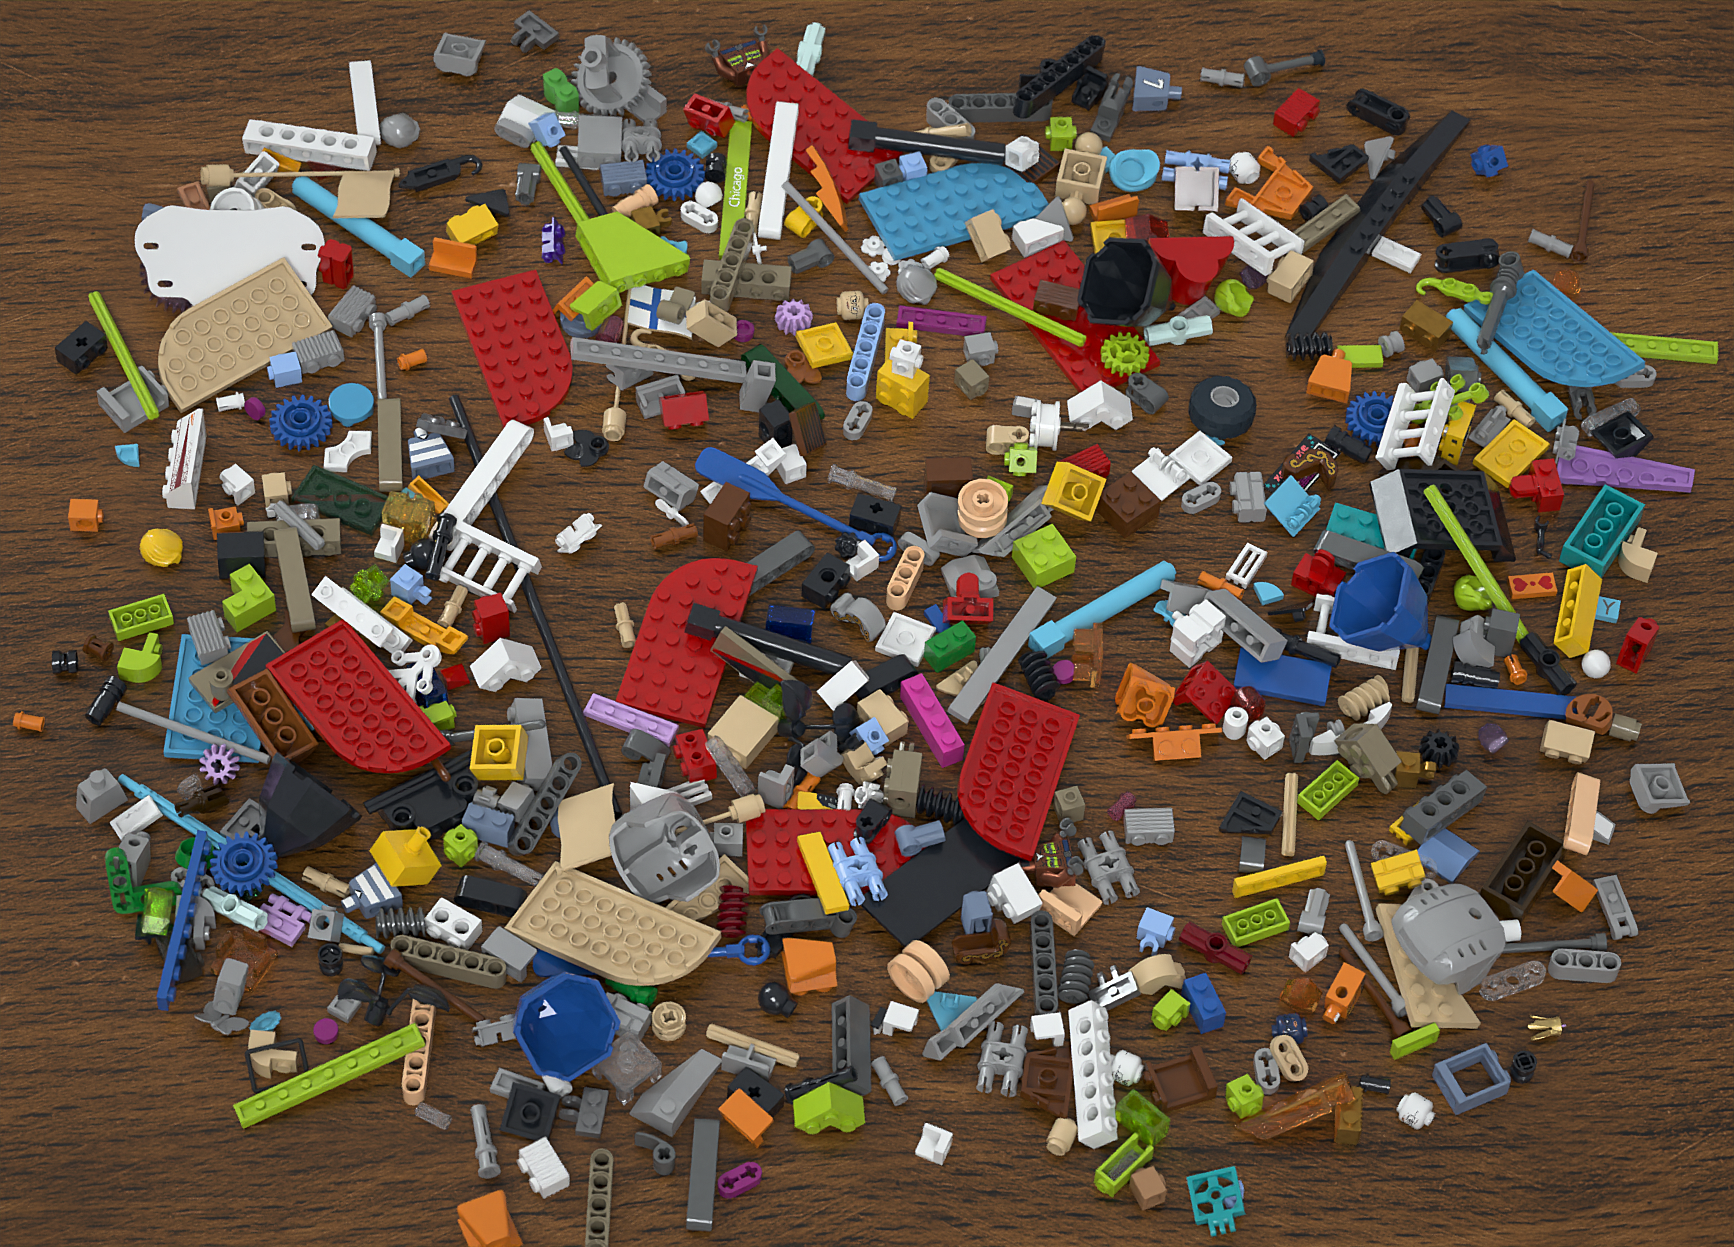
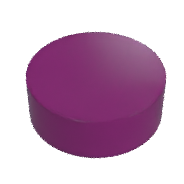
M747 320L737 321V336L734 339L739 342L750 341L754 336L753 324Z
M251 397L244 402V408L252 419L259 420L265 416V407L259 399Z
M1061 660L1053 666V673L1057 676L1056 681L1060 684L1070 683L1076 677V669L1071 661Z
M321 1019L314 1025V1037L319 1043L330 1044L337 1039L339 1034L338 1025L332 1019Z

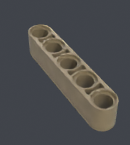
M741 218L735 222L710 290V303L726 312L731 306L754 240V224L747 218Z
M400 398L378 399L380 492L403 490Z
M297 527L273 530L292 633L316 629Z
M405 935L396 936L391 941V951L394 948L398 951L405 949V952H401L402 957L405 958L404 961L418 971L495 989L501 988L507 981L506 964L500 958ZM423 955H429V957H427V958H423V957H421V956H423ZM475 966L476 968L469 969L468 967ZM492 972H500L496 975L491 974Z
M607 1149L595 1150L590 1159L585 1247H609L613 1155ZM601 1162H604V1163H606L607 1165H605V1166H598L597 1164H598V1163H601ZM597 1185L606 1186L603 1189L596 1188ZM597 1207L604 1208L603 1211H595L594 1209ZM602 1230L603 1233L594 1234L593 1231Z

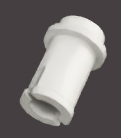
M944 246L936 247L934 252L921 259L923 268L931 270L939 263H945L947 258H949V252Z
M236 392V395L216 398L219 412L235 408L241 410V407H244L243 393L238 394Z
M843 783L839 785L836 791L838 794L836 809L850 810L855 790L853 785Z

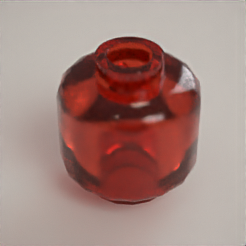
M1245 686L1234 692L1231 706L1244 709L1248 714V721L1256 720L1264 713L1265 699L1254 687Z

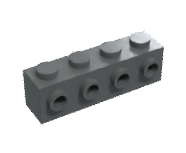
M849 995L832 1003L833 1072L849 1066L855 1067L858 1074L857 1081L839 1087L863 1096L871 1092L870 1005Z

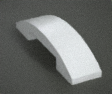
M772 438L755 451L756 456L746 464L761 470L768 476L783 461L786 453ZM712 482L700 492L711 504L723 486Z
M1388 702L1371 710L1368 721L1363 724H1377L1382 729L1389 719L1392 704ZM1329 730L1314 737L1310 742L1309 753L1311 755L1339 753L1338 746L1334 740L1340 735L1335 736L1332 730Z

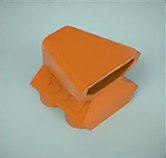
M1129 663L1115 695V702L1119 705L1116 714L1121 715L1126 721L1141 720L1148 727L1163 725L1174 699L1175 688L1138 665Z
M795 938L782 939L785 950L781 951L782 964L787 988L790 990V993L802 996L809 990L816 989L819 992H827L832 987L837 986L836 958L832 942Z
M503 1190L476 1198L457 1207L460 1217L458 1223L469 1247L522 1246L523 1243L508 1212L506 1195Z

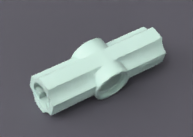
M812 23L807 26L804 40L800 42L797 54V64L812 76L816 63L819 64L822 42L825 35V28L819 23Z
M1208 315L1189 319L1175 316L1168 323L1146 326L1143 332L1145 342L1149 346L1168 342L1174 345H1181L1189 338L1212 334L1213 328L1211 318Z
M214 886L206 889L202 895L212 905L214 911L228 917L234 923L242 924L256 932L264 929L268 923V914L240 900L236 895L228 894Z

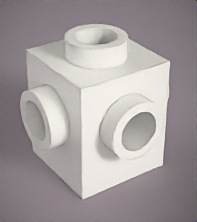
M1021 136L1006 145L1005 165L1023 172L1038 162V142Z
M900 339L897 347L892 348L889 357L892 360V373L913 379L917 368L920 369L924 358L921 355V345Z
M1265 717L1261 721L1257 720L1249 726L1246 741L1253 751H1257L1265 760L1282 749L1285 735L1276 723H1272L1268 717Z

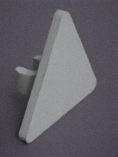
M1389 136L1365 142V152L1369 156L1367 164L1370 179L1375 180L1383 161H1388V158L1394 160L1395 151L1390 149L1394 140L1393 137Z
M1057 196L1035 219L1062 226L1064 229L1063 240L1071 242L1074 237L1061 198Z

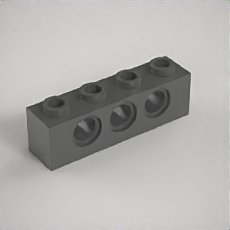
M1467 770L1460 775L1455 774L1447 784L1438 786L1433 794L1424 796L1416 806L1408 807L1402 815L1404 819L1400 828L1422 845L1480 804L1487 786Z

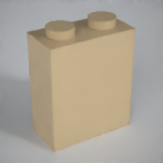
M740 695L708 732L710 749L716 754L725 756L734 765H740L747 769L777 733L779 718Z

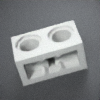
M441 897L425 917V927L431 937L435 939L440 938L451 947L469 950L482 933V920ZM446 920L444 923H439L438 921ZM465 931L467 933L459 934L458 932Z

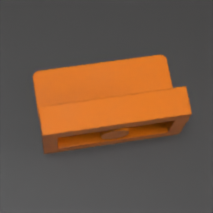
M1130 194L1092 204L1089 206V212L1095 222L1122 220L1137 215L1139 199L1137 196L1131 197Z
M435 237L429 270L472 279L477 265V246Z
M586 276L552 310L554 315L560 310L572 322L580 313L571 310L570 304L594 285V283Z
M1557 860L1552 869L1563 877L1554 888L1553 893L1578 911L1583 912L1598 889Z
M737 1089L718 1109L721 1116L756 1148L764 1141L761 1134L774 1122L773 1118L741 1089Z

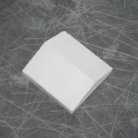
M518 95L507 102L499 120L507 118L531 130L529 122L544 113L554 112L556 115V111Z

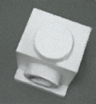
M234 464L229 469H225L220 474L224 491L228 495L234 496L236 505H240L255 494L254 480L237 464Z
M1315 932L1309 937H1303L1298 944L1294 942L1290 948L1289 958L1306 973L1326 957L1329 944H1327L1326 939L1321 934Z

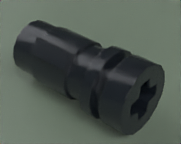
M1336 425L1332 427L1324 441V445L1329 448L1334 447L1333 450L1336 452L1341 451L1344 455L1362 464L1368 461L1373 451L1372 448L1366 445L1365 441L1356 436H1349L1347 431L1342 432V429Z
M1454 661L1450 675V683L1453 684L1461 683L1463 686L1469 684L1475 687L1497 689L1500 679V672L1492 671L1491 668L1478 665L1472 667L1469 663L1463 665V662Z
M108 676L99 689V695L95 697L85 714L86 719L94 725L100 726L114 708L115 703L120 702L122 696L126 693L128 689L126 684L114 676Z

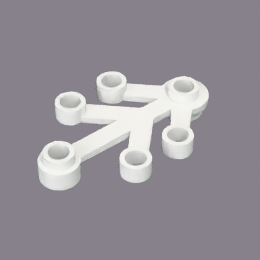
M427 645L420 652L404 653L401 650H396L392 654L391 659L398 666H403L409 662H417L412 668L388 670L395 679H400L398 683L403 689L406 688V692L415 703L416 688L422 694H429L432 691L433 667H436L441 662V652L435 645ZM423 670V677L417 682L418 674Z

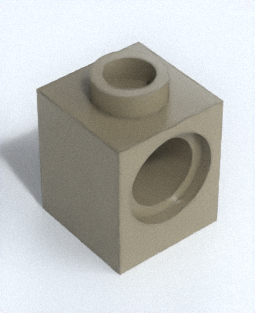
M972 359L955 369L954 383L971 400L977 396H982L988 390L989 376Z
M1077 786L1055 792L1053 808L1060 823L1065 818H1070L1073 822L1083 820L1085 803Z

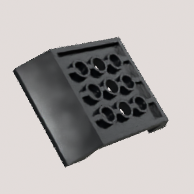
M1398 469L1370 482V491L1384 550L1395 552L1407 558L1410 557L1414 549L1460 550L1424 494V490L1434 484L1449 508L1454 511L1453 514L1476 550L1491 551L1493 561L1515 562L1516 556L1498 486L1484 471ZM1443 488L1449 494L1443 493L1440 489Z

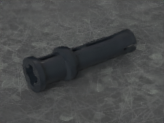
M448 513L437 515V528L432 534L434 544L425 576L434 581L440 579L447 545L452 542V530L457 523V518Z
M1278 628L1276 630L1288 640L1283 650L1288 651L1290 655L1299 654L1337 668L1339 665L1341 654L1302 641V638L1298 635L1291 636L1283 633L1282 629Z
M849 1066L815 1079L806 1077L802 1082L786 1084L785 1096L788 1102L793 1105V1100L828 1082L837 1086L855 1082L858 1079V1074L855 1067Z

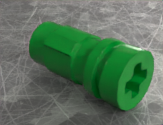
M607 978L605 981L615 991L629 997L631 1002L644 1004L648 1008L653 1004L658 992L657 988L652 985H627Z

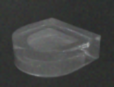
M197 774L191 775L179 784L177 792L182 799H190L195 791L203 789Z

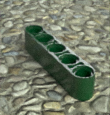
M759 344L741 355V360L745 361L748 371L753 360L775 363L776 382L770 394L775 400H779L789 413L807 403L815 402L820 421L825 418V413L819 403L764 345Z

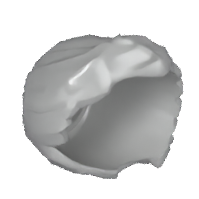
M399 113L385 118L380 124L379 132L385 143L397 148H403L417 140L420 128L417 121H414L412 117L405 113Z
M910 265L899 273L896 286L900 295L910 303L926 305L936 292L937 280L930 270L921 266Z

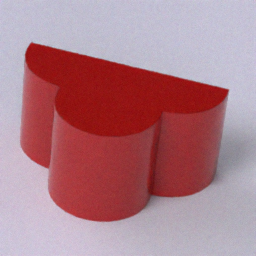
M1233 236L1150 238L1148 241L1172 278V299L1183 305H1193L1206 295L1213 280L1220 275L1234 248Z

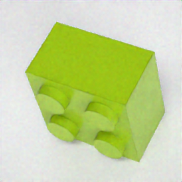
M1053 524L1013 541L1012 558L1034 589L1037 586L1041 588L1074 573L1076 556Z

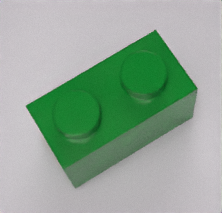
M962 620L925 641L924 658L938 673L975 652L976 636Z

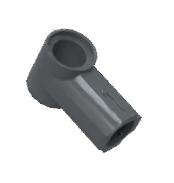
M518 164V183L515 197L521 204L529 205V203L534 202L536 187L540 183L541 177L540 164Z
M816 239L808 245L807 249L788 256L787 262L792 267L793 274H798L815 266L819 268L827 267L833 262L835 257L823 239Z

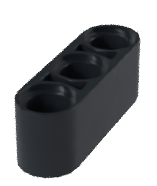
M1425 549L1420 563L1424 569L1418 580L1427 595V605L1430 602L1445 558L1444 549Z
M900 654L866 671L865 673L869 676V681L854 694L859 701L879 689L885 695H888L901 688V681L914 677L919 672L905 654Z
M466 875L460 878L453 900L462 907L512 918L525 902L527 892L520 887Z

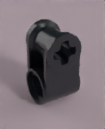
M870 798L856 819L857 827L853 833L854 839L857 838L860 843L859 837H863L866 844H870L889 821L892 809Z

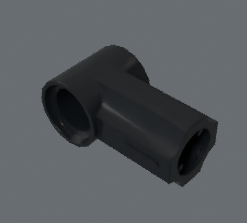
M1431 196L1422 204L1421 209L1433 222L1435 232L1439 237H1446L1462 229L1460 216L1456 212L1450 213L1438 197Z

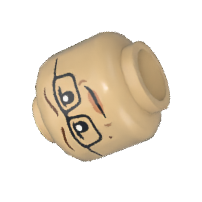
M861 291L842 292L840 297H837V314L841 315L844 320L862 319L865 309L869 305L868 298H864Z

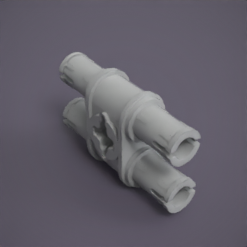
M649 118L646 119L643 124L644 126H636L633 119H630V123H628V119L622 122L621 148L625 152L626 161L631 162V157L633 162L637 161L638 154H646L647 159L651 162L652 157H654V162L659 160L662 142L660 140L661 132L657 128V121L651 118L652 123H650Z
M1108 831L1109 837L1106 832L1102 833L1099 837L1106 850L1105 853L1097 854L1092 839L1088 837L1086 838L1087 843L1082 839L1077 844L1085 859L1083 866L1088 870L1092 879L1091 884L1098 888L1105 905H1109L1108 899H1110L1111 904L1118 899L1111 885L1113 882L1120 881L1127 898L1132 897L1130 892H1132L1133 897L1140 893V889L1133 877L1134 869L1130 866L1126 858V851L1119 846L1113 831Z
M992 1021L988 1025L986 1040L981 1044L982 1053L977 1064L980 1074L976 1089L983 1092L984 1084L986 1083L985 1093H990L992 1091L994 1074L1004 1075L1001 1094L1007 1096L1008 1088L1010 1087L1009 1097H1014L1017 1093L1018 1079L1024 1072L1022 1067L1027 1053L1024 1046L1028 1029L1022 1026L1019 1035V1025L1013 1026L1010 1044L1002 1043L1001 1036L1004 1025L997 1022L996 1031H994L995 1021Z

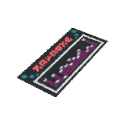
M1310 433L1291 453L1296 454L1297 458L1301 459L1304 453L1310 449H1322L1327 451L1335 460L1341 454V452L1333 450V447L1329 448L1324 445L1323 441ZM1283 463L1263 484L1264 488L1272 493L1285 481L1281 476ZM1316 473L1297 480V482L1307 492L1320 478V475Z

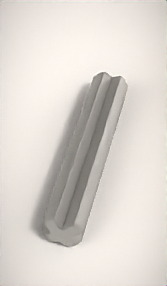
M280 500L274 505V512L290 527H297L298 534L315 550H320L324 547V539L284 501Z

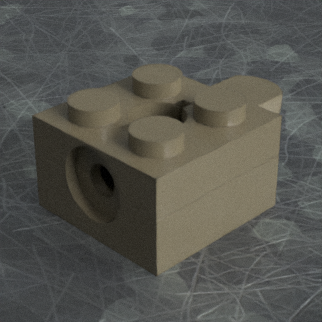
M1353 724L1334 740L1338 746V752L1342 757L1346 758L1350 764L1351 772L1359 778H1371L1378 790L1383 794H1388L1391 788L1393 789L1398 785L1391 770L1402 761L1377 724Z
M900 741L899 750H894L893 759L888 758L883 804L891 808L892 814L895 816L915 818L922 753L914 752L915 743H910L909 751H904L905 742Z

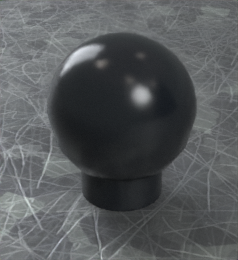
M421 538L413 543L410 551L403 554L406 565L412 569L427 570L434 540Z
M773 981L765 984L758 994L759 1006L765 1013L771 1015L782 1014L789 1018L798 1005V1002L791 998L790 990L781 982Z

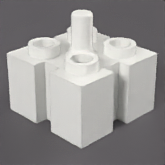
M1208 600L1203 601L1200 605H1194L1189 611V616H1184L1179 611L1173 613L1172 618L1175 622L1173 624L1170 652L1190 668L1203 657L1205 652H1210L1222 642L1223 631L1221 629L1225 625L1226 616Z

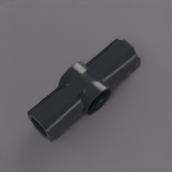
M1531 632L1520 641L1519 646L1535 664L1537 675L1547 679L1559 695L1565 696L1576 687V681L1560 663L1559 654L1549 649L1537 633Z

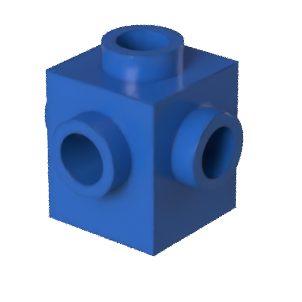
M1487 144L1478 147L1477 152L1470 154L1472 168L1478 175L1491 177L1498 174V170L1508 166L1503 146H1490Z

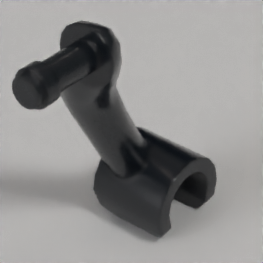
M1537 516L1534 523V530L1538 532L1537 555L1541 554L1547 557V559H1551L1552 555L1543 551L1545 531L1549 521L1547 520L1545 524H1540L1541 516Z
M854 733L846 739L845 743L841 744L837 741L838 751L843 752L847 749L855 751L865 741L863 739L859 741L856 737L857 734Z

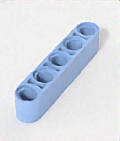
M878 303L869 304L865 309L847 376L846 395L852 401H861L865 398L885 321V309Z

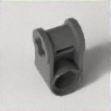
M1142 373L1130 375L1128 379L1129 386L1126 388L1125 395L1146 413L1155 414L1168 401V393L1163 387L1158 386Z

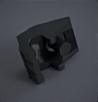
M1087 66L1084 77L1082 79L1079 78L1071 103L1090 111L1103 98L1108 88L1109 77L1107 74Z

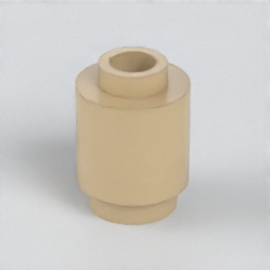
M1059 1118L1055 1121L1047 1138V1149L1051 1153L1063 1156L1070 1150L1078 1133L1075 1121L1070 1118Z

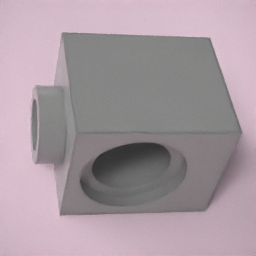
M322 905L321 910L312 909L308 938L340 942L344 914L337 913L336 907ZM328 917L329 926L325 929L323 923Z

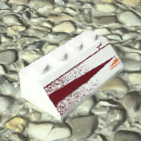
M197 409L178 420L176 430H172L171 439L174 446L169 448V461L171 464L166 467L165 475L168 483L163 485L162 492L163 498L167 500L168 508L195 509L207 436L203 409Z

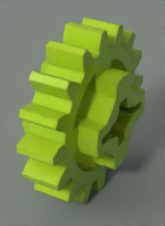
M1119 332L1118 337L1110 335V341H1104V346L1101 348V362H1105L1106 369L1112 368V374L1118 371L1121 377L1124 373H1127L1130 377L1133 371L1140 373V368H1146V363L1149 360V347H1145L1144 340L1138 341V335L1132 338L1129 332L1126 336Z

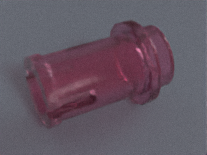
M1130 792L1121 793L1116 803L1107 810V814L1113 820L1118 821L1124 814L1125 809L1135 807L1136 798Z

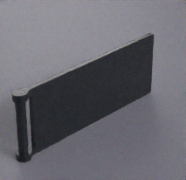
M964 818L944 834L946 841L926 847L882 881L888 892L885 899L881 900L879 894H877L879 901H875L871 891H868L864 894L865 901L860 906L905 948L914 940L920 941L960 910L963 906V896L972 891L981 892L986 890L995 874L1025 859L991 845Z

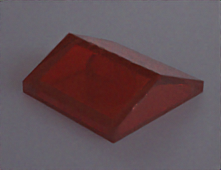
M1151 214L1127 218L1124 221L1126 238L1145 239L1147 241L1150 238H1169L1168 222Z

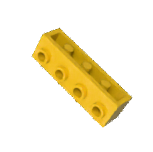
M1587 564L1568 569L1556 627L1554 644L1569 658L1589 652L1602 578Z

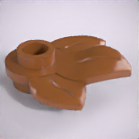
M793 350L786 355L784 363L788 368L787 371L800 384L803 380L811 384L822 381L818 368H812L801 351Z

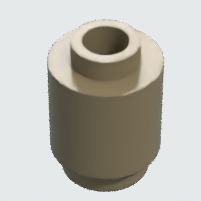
M217 668L209 676L211 694L217 700L226 701L230 699L227 693L228 688L234 686L233 675L226 668Z
M1615 713L1612 726L1609 729V736L1626 741H1637L1642 723L1636 722L1637 719Z

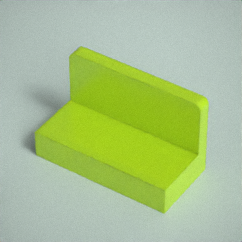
M597 281L570 304L571 310L583 315L586 328L591 331L622 306L618 289L602 281Z

